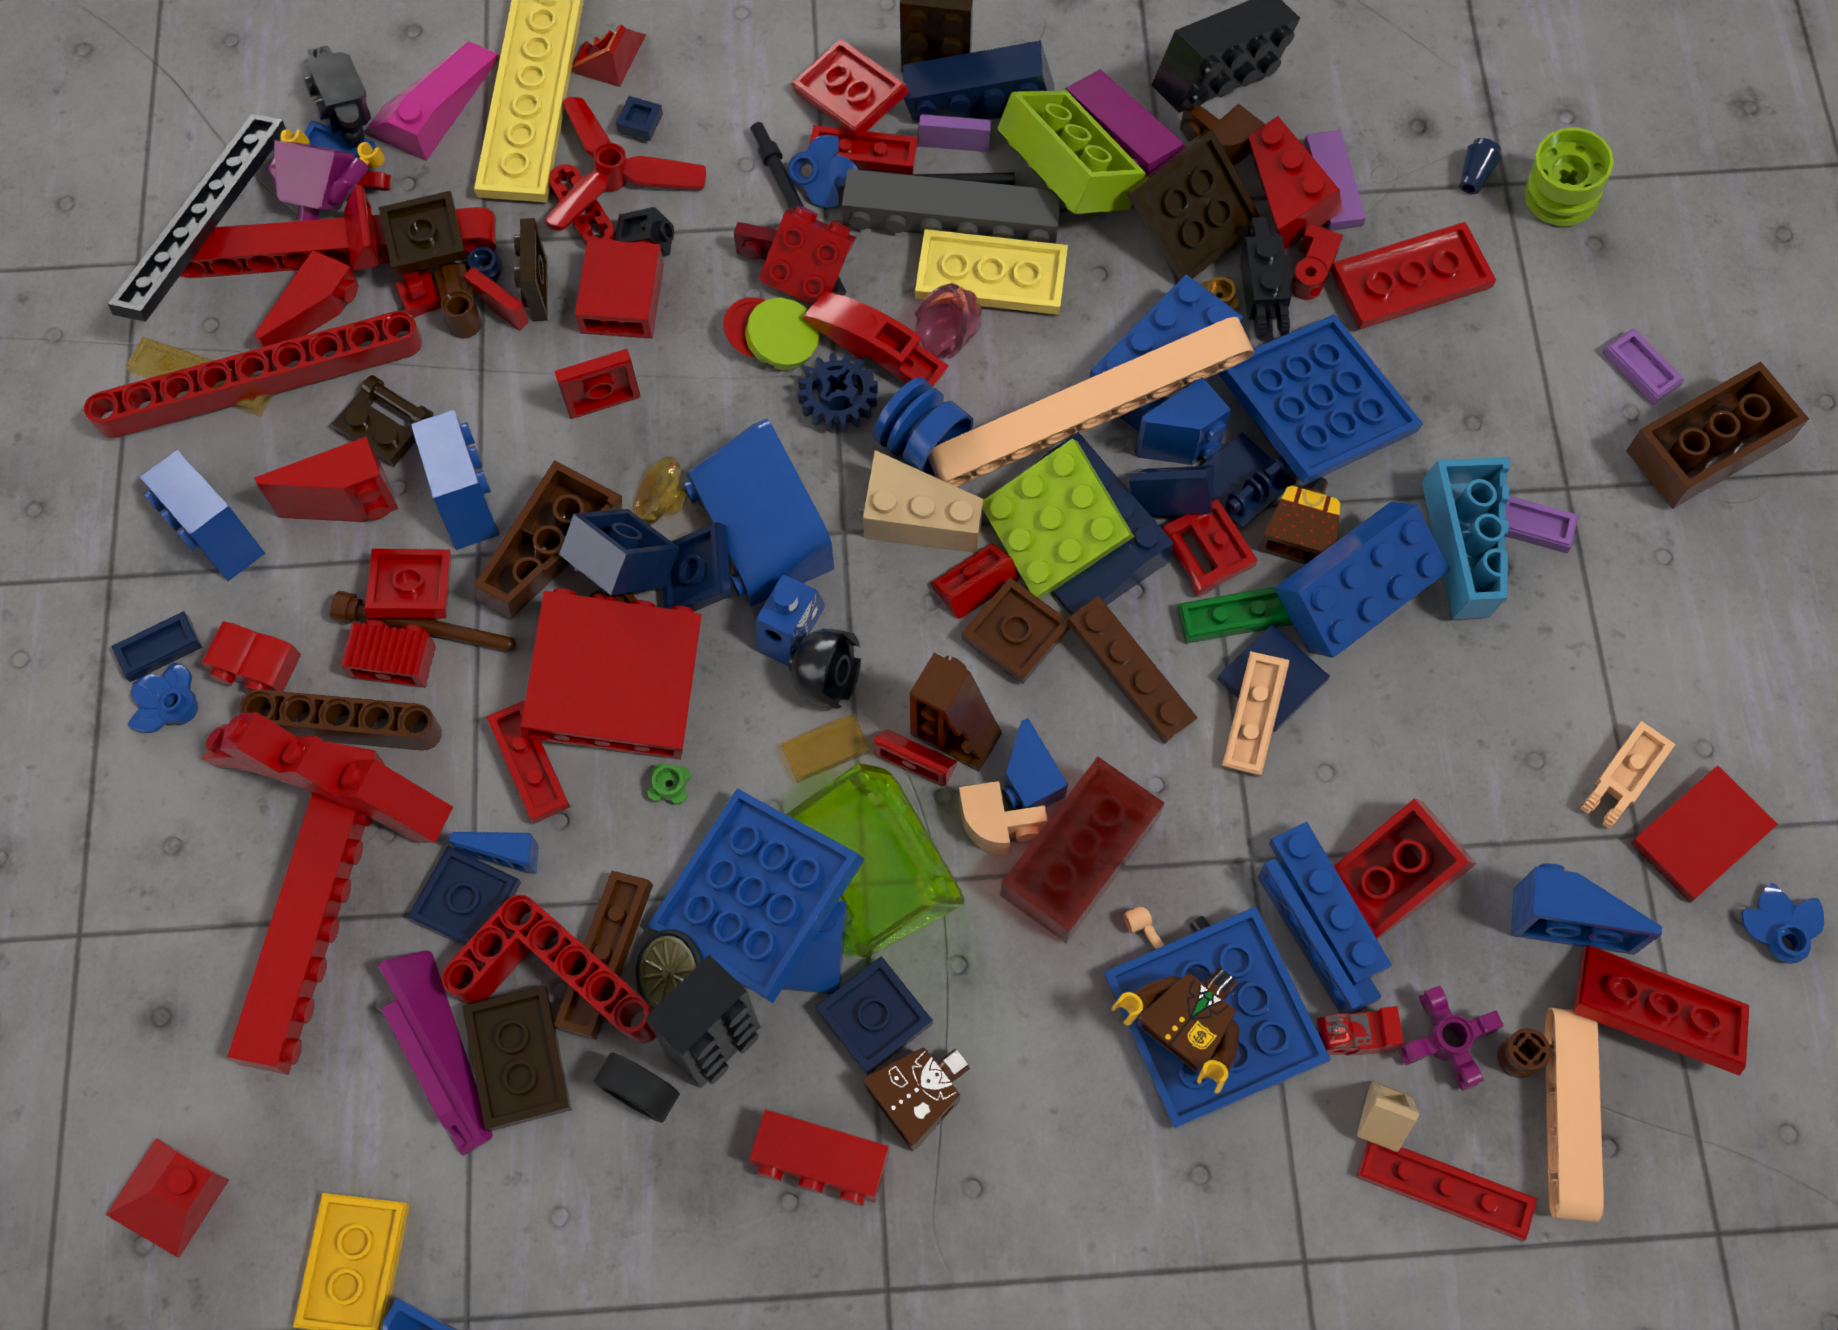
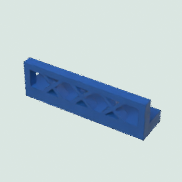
M1276 858L1265 863L1258 875V879L1338 1012L1356 1013L1379 1001L1382 996L1371 978L1355 986L1352 985L1281 863H1278Z

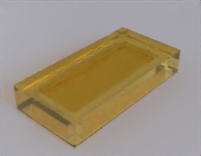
M855 714L781 744L797 783L870 753V747Z

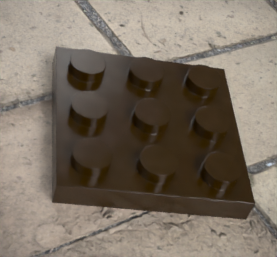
M1213 129L1203 131L1126 192L1177 282L1186 274L1192 279L1195 278L1249 234L1252 218L1261 217Z

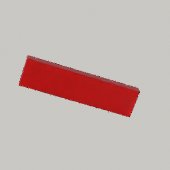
M1370 1141L1366 1143L1356 1176L1360 1180L1522 1242L1527 1240L1538 1199L1407 1148L1401 1147L1396 1152Z

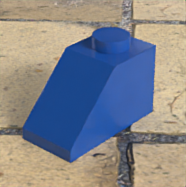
M1029 718L1021 721L1006 771V788L1002 789L1004 798L1012 810L1044 805L1046 808L1065 798L1068 789V783Z

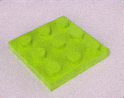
M1074 439L1066 442L983 500V511L1009 556L1013 559L1028 589L1040 600L1134 538L1133 533L1078 441Z

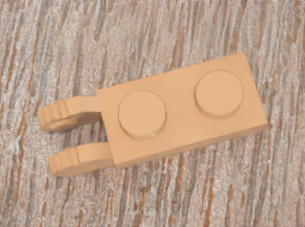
M1641 721L1595 782L1596 788L1580 809L1587 814L1594 811L1600 803L1601 797L1607 792L1618 800L1615 806L1606 813L1602 825L1611 829L1625 809L1629 808L1636 801L1676 744Z

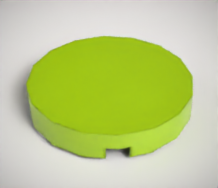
M781 297L767 299L755 307L748 318L745 337L748 348L759 361L764 364L767 362L770 365H774L775 369L789 370L796 369L808 362L818 346L819 330L803 320V316L808 311L807 308L794 300Z

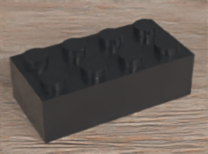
M1249 0L1174 31L1151 86L1180 113L1192 107L1197 108L1204 102L1217 96L1223 97L1229 91L1240 86L1246 87L1261 77H1269L1280 67L1281 56L1285 48L1295 37L1294 30L1300 17L1282 0Z
M710 955L645 1018L665 1053L700 1088L707 1082L714 1084L729 1068L726 1062L737 1051L741 1054L747 1051L759 1037L756 1031L760 1028L747 990Z

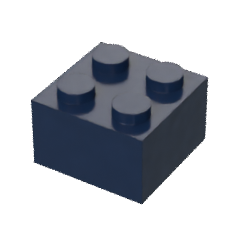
M629 509L573 514L559 555L571 563L572 568L576 572L586 575L595 582L600 591L611 596H618L623 593L645 592L651 589L664 588L680 548Z

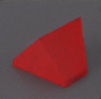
M620 24L614 33L608 30L601 40L597 36L594 37V45H591L588 41L584 42L572 64L571 71L581 76L620 87L646 34L627 29Z

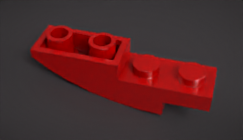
M824 291L803 316V320L858 359L864 360L868 356L906 384L914 378L922 377L932 385L933 389L949 366L919 345L922 336L892 317L857 300Z

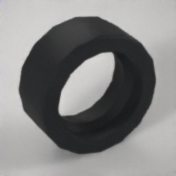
M617 1053L609 1054L593 1080L599 1088L615 1099L660 1123L665 1121L680 1095L678 1090L671 1084Z

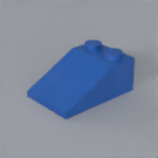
M1545 863L1540 864L1538 867L1535 866L1513 889L1511 936L1579 947L1590 945L1605 951L1635 955L1662 935L1661 925L1581 874L1564 871V867L1558 864Z

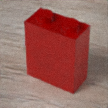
M610 238L600 240L587 239L575 309V317L580 334L653 339L664 268L660 244H652L648 241L622 242Z

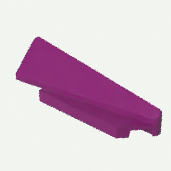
M421 951L384 960L378 966L397 1000L382 1007L381 1010L437 1118L445 1129L448 1128L460 1153L464 1156L492 1139L493 1133L492 1131L488 1132L485 1130L477 1085L434 956L430 951Z

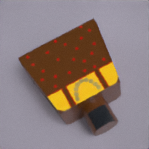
M1321 477L1303 485V489L1295 486H1288L1265 529L1258 551L1306 565L1338 541L1340 501L1337 498L1325 495L1328 485L1326 479Z

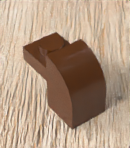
M1239 103L1220 120L1205 108L1199 106L1183 111L1180 130L1192 141L1203 131L1213 129L1232 165H1235L1252 153L1248 136L1264 126L1265 123Z

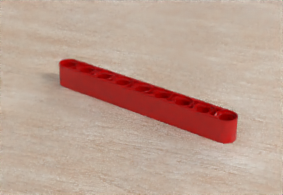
M483 207L456 209L466 255L468 256L477 247H488L495 251L496 215L494 212ZM373 215L379 264L390 263L380 215ZM345 218L215 227L180 276L186 278H206L295 271L300 269L312 250L351 266Z
M393 311L100 391L91 395L86 400L84 413L101 435L108 438H117L407 358L420 350L422 337L412 315L405 311ZM402 331H409V333L403 337H395L398 333ZM373 341L367 347H359L363 342ZM329 351H336L330 357H323ZM299 361L296 366L287 368L289 363ZM263 371L259 376L250 378L254 372ZM225 381L222 386L213 388L216 383ZM188 391L185 396L176 398L181 392ZM151 401L148 406L139 409L144 402ZM113 411L109 417L102 419L106 413Z

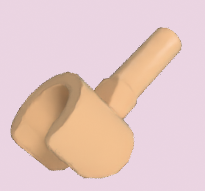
M1137 907L1123 914L1124 922L1131 934L1143 930L1145 936L1155 949L1165 946L1155 932L1150 912L1146 908Z

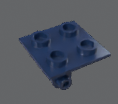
M1243 432L1202 465H1214L1213 501L1218 499L1229 517L1242 529L1284 494L1288 486H1293L1296 483L1288 474L1290 466L1282 456L1271 459Z

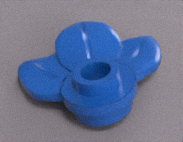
M822 135L812 140L807 151L796 154L788 166V174L791 181L796 186L805 188L811 202L825 208H836L840 205L838 188L845 186L847 170H859L850 159L837 154L839 138L833 135ZM810 164L812 167L811 175L803 177L801 173L802 167Z
M173 663L168 667L163 677L150 674L135 681L132 686L131 695L140 707L132 716L128 725L138 732L153 733L167 723L181 725L191 721L198 711V702L194 692L190 690L192 680L190 671L181 664Z
M1770 883L1759 896L1758 909H1744L1741 911L1743 925L1754 940L1768 946L1769 951L1777 960L1787 964L1798 963L1808 956L1811 949V939L1823 931V907L1818 898L1805 900L1795 906L1777 885ZM1782 938H1787L1791 941L1793 945L1792 950L1784 946Z

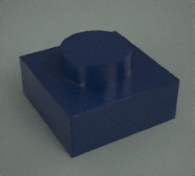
M629 96L616 122L617 131L651 141L663 115L662 105Z

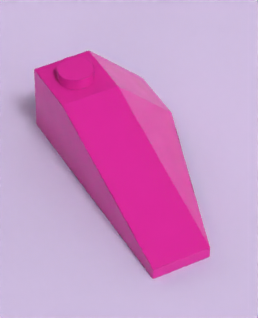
M468 41L385 103L365 130L367 135L427 161L496 64L499 55Z

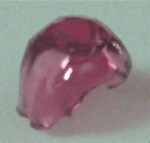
M954 283L939 286L927 295L915 312L917 317L916 333L922 336L920 342L923 347L932 351L936 357L940 359L953 358L975 337L981 326L982 310L977 296L974 292Z

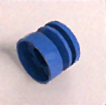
M922 377L914 378L905 384L884 407L876 421L873 439L883 447H887V450L893 455L903 454V463L931 476H935L928 460L931 451L935 446L971 431L973 417L953 401L944 402V395L936 388L932 389V385Z

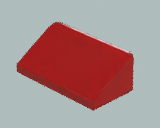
M356 185L345 206L344 218L352 270H361L377 267L379 256L372 206L364 187Z
M991 543L930 584L951 613L960 619L993 598L1009 578L1017 582L1019 576L1013 559Z
M884 730L876 735L874 739L875 756L941 786L947 785L957 766L955 759L891 730Z

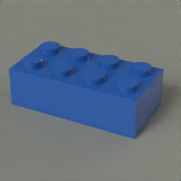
M1186 274L1091 369L1090 378L1224 319L1238 317L1242 324L1244 317ZM1181 390L1119 417L1139 432L1142 416Z
M1390 502L1278 584L1274 589L1307 651L1334 658L1450 569L1418 505Z

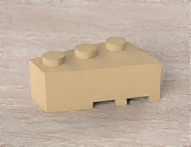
M875 450L863 514L864 538L977 553L982 523L983 499Z

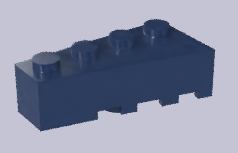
M1041 40L903 65V82L907 85L910 92L904 97V101L912 120H920V115L1001 119L1011 92L1055 91L1054 81Z

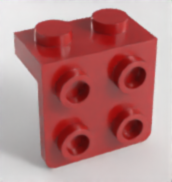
M797 206L796 210L790 208L784 213L761 270L760 280L764 284L813 305L824 291L832 293L845 259L851 252L857 237L849 234L851 231L849 227L836 221H831L828 225L817 220L818 214L814 211Z

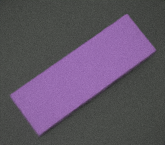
M1341 130L1307 134L1304 141L1306 150L1340 189L1343 211L1326 222L1328 230L1363 226L1366 217Z

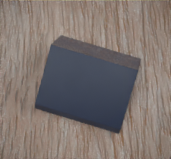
M1214 465L1137 469L1129 473L1131 493L1150 516L1212 514Z

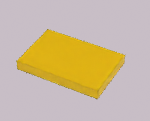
M322 1193L293 1328L306 1330H382L384 1318L389 1313L410 1204Z

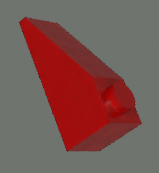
M312 250L253 335L260 348L305 336L340 315L346 305L354 300L359 287L351 267Z

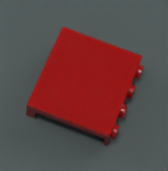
M563 588L554 589L553 592L544 591L521 722L522 738L681 760L702 614L694 613L693 609L685 606H673L671 609L655 607V604L645 600H634L632 603L619 602L614 597L604 594H596L592 598L578 596L576 592Z

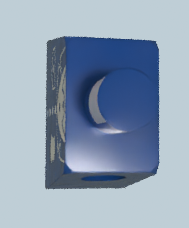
M782 575L756 619V651L789 667V658L792 651L810 634L825 608L819 592L787 575ZM774 634H778L782 640L773 638Z

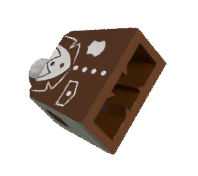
M921 1048L868 1075L863 1079L864 1088L913 1152L960 1102V1094L952 1083L970 1070V1068L956 1049H953L938 1062H935L925 1048Z

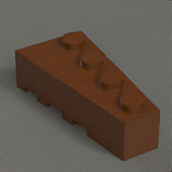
M554 460L474 583L477 601L512 619L570 564L559 553L573 514L622 509V495Z

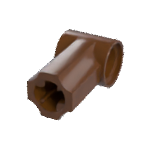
M451 262L440 265L434 271L441 298V309L451 333L459 338H469L480 330L481 318L475 304L472 288L463 277L467 272L465 264Z

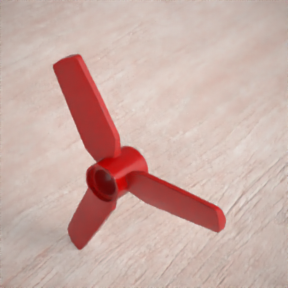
M568 97L563 100L564 109L585 151L594 158V171L582 177L545 218V225L551 230H564L605 191L619 190L626 184V181L638 186L702 190L706 182V167L704 165L646 156L626 158L624 148L616 143H611L584 99Z

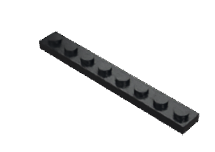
M251 113L108 302L112 315L143 322L149 319L274 149V142L281 139V132L286 130L283 119Z

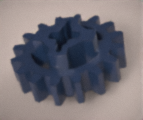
M830 353L829 362H824L818 357L816 358L817 368L814 369L809 366L804 368L806 378H799L798 380L800 390L797 392L799 404H802L803 415H812V424L814 426L819 425L823 421L826 422V431L830 432L834 425H839L841 431L846 432L847 423L851 422L858 428L860 427V416L868 419L871 418V407H877L878 382L874 380L872 368L864 370L862 359L857 360L853 364L850 362V354L846 353L842 360H837L835 354ZM858 383L860 384L863 390L861 396L858 394V389L856 388V385ZM815 389L818 390L820 398L818 402L813 395Z

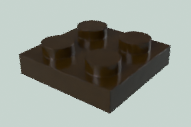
M451 191L378 207L390 264L395 276L467 259Z
M535 218L520 219V234H514L516 256H520V265L514 266L516 288H521V301L524 308H529L533 322L548 321L547 255Z

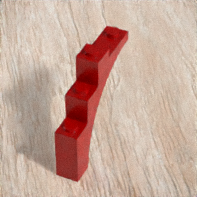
M257 712L239 714L229 724L217 727L209 735L205 747L208 749L202 759L215 767L249 771L303 788L355 810L416 843H436L453 809V806L375 759L355 760L317 736L297 737Z

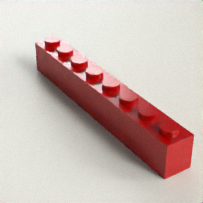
M328 742V744L355 760L375 759L383 765L385 764L375 750ZM313 792L227 1058L241 1066L286 1075L289 1074L291 1065L296 1064L300 1057L302 1029L304 1023L307 1024L312 1018L315 1006L312 997L315 987L325 976L327 969L325 955L328 945L333 943L337 937L339 930L337 916L341 903H346L350 895L351 880L349 878L353 865H357L362 856L363 842L361 839L365 826H370L373 820Z

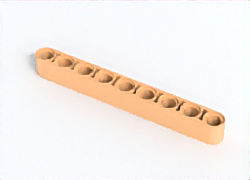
M1230 317L943 442L933 448L928 456L929 463L936 478L959 487L1060 443L1077 432H1085L1186 388L1201 377L1206 379L1249 359L1254 354V350L1239 318Z

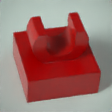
M429 270L420 274L418 271L403 274L405 279L395 283L406 312L412 315L413 318L441 308V298Z

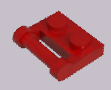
M1218 499L1213 501L1212 514L1184 515L1162 527V530L1174 542L1172 551L1192 580L1191 587L1198 597L1209 593L1216 586L1255 567L1258 559ZM1188 531L1191 533L1213 567V571L1207 574L1204 572L1182 538V534Z

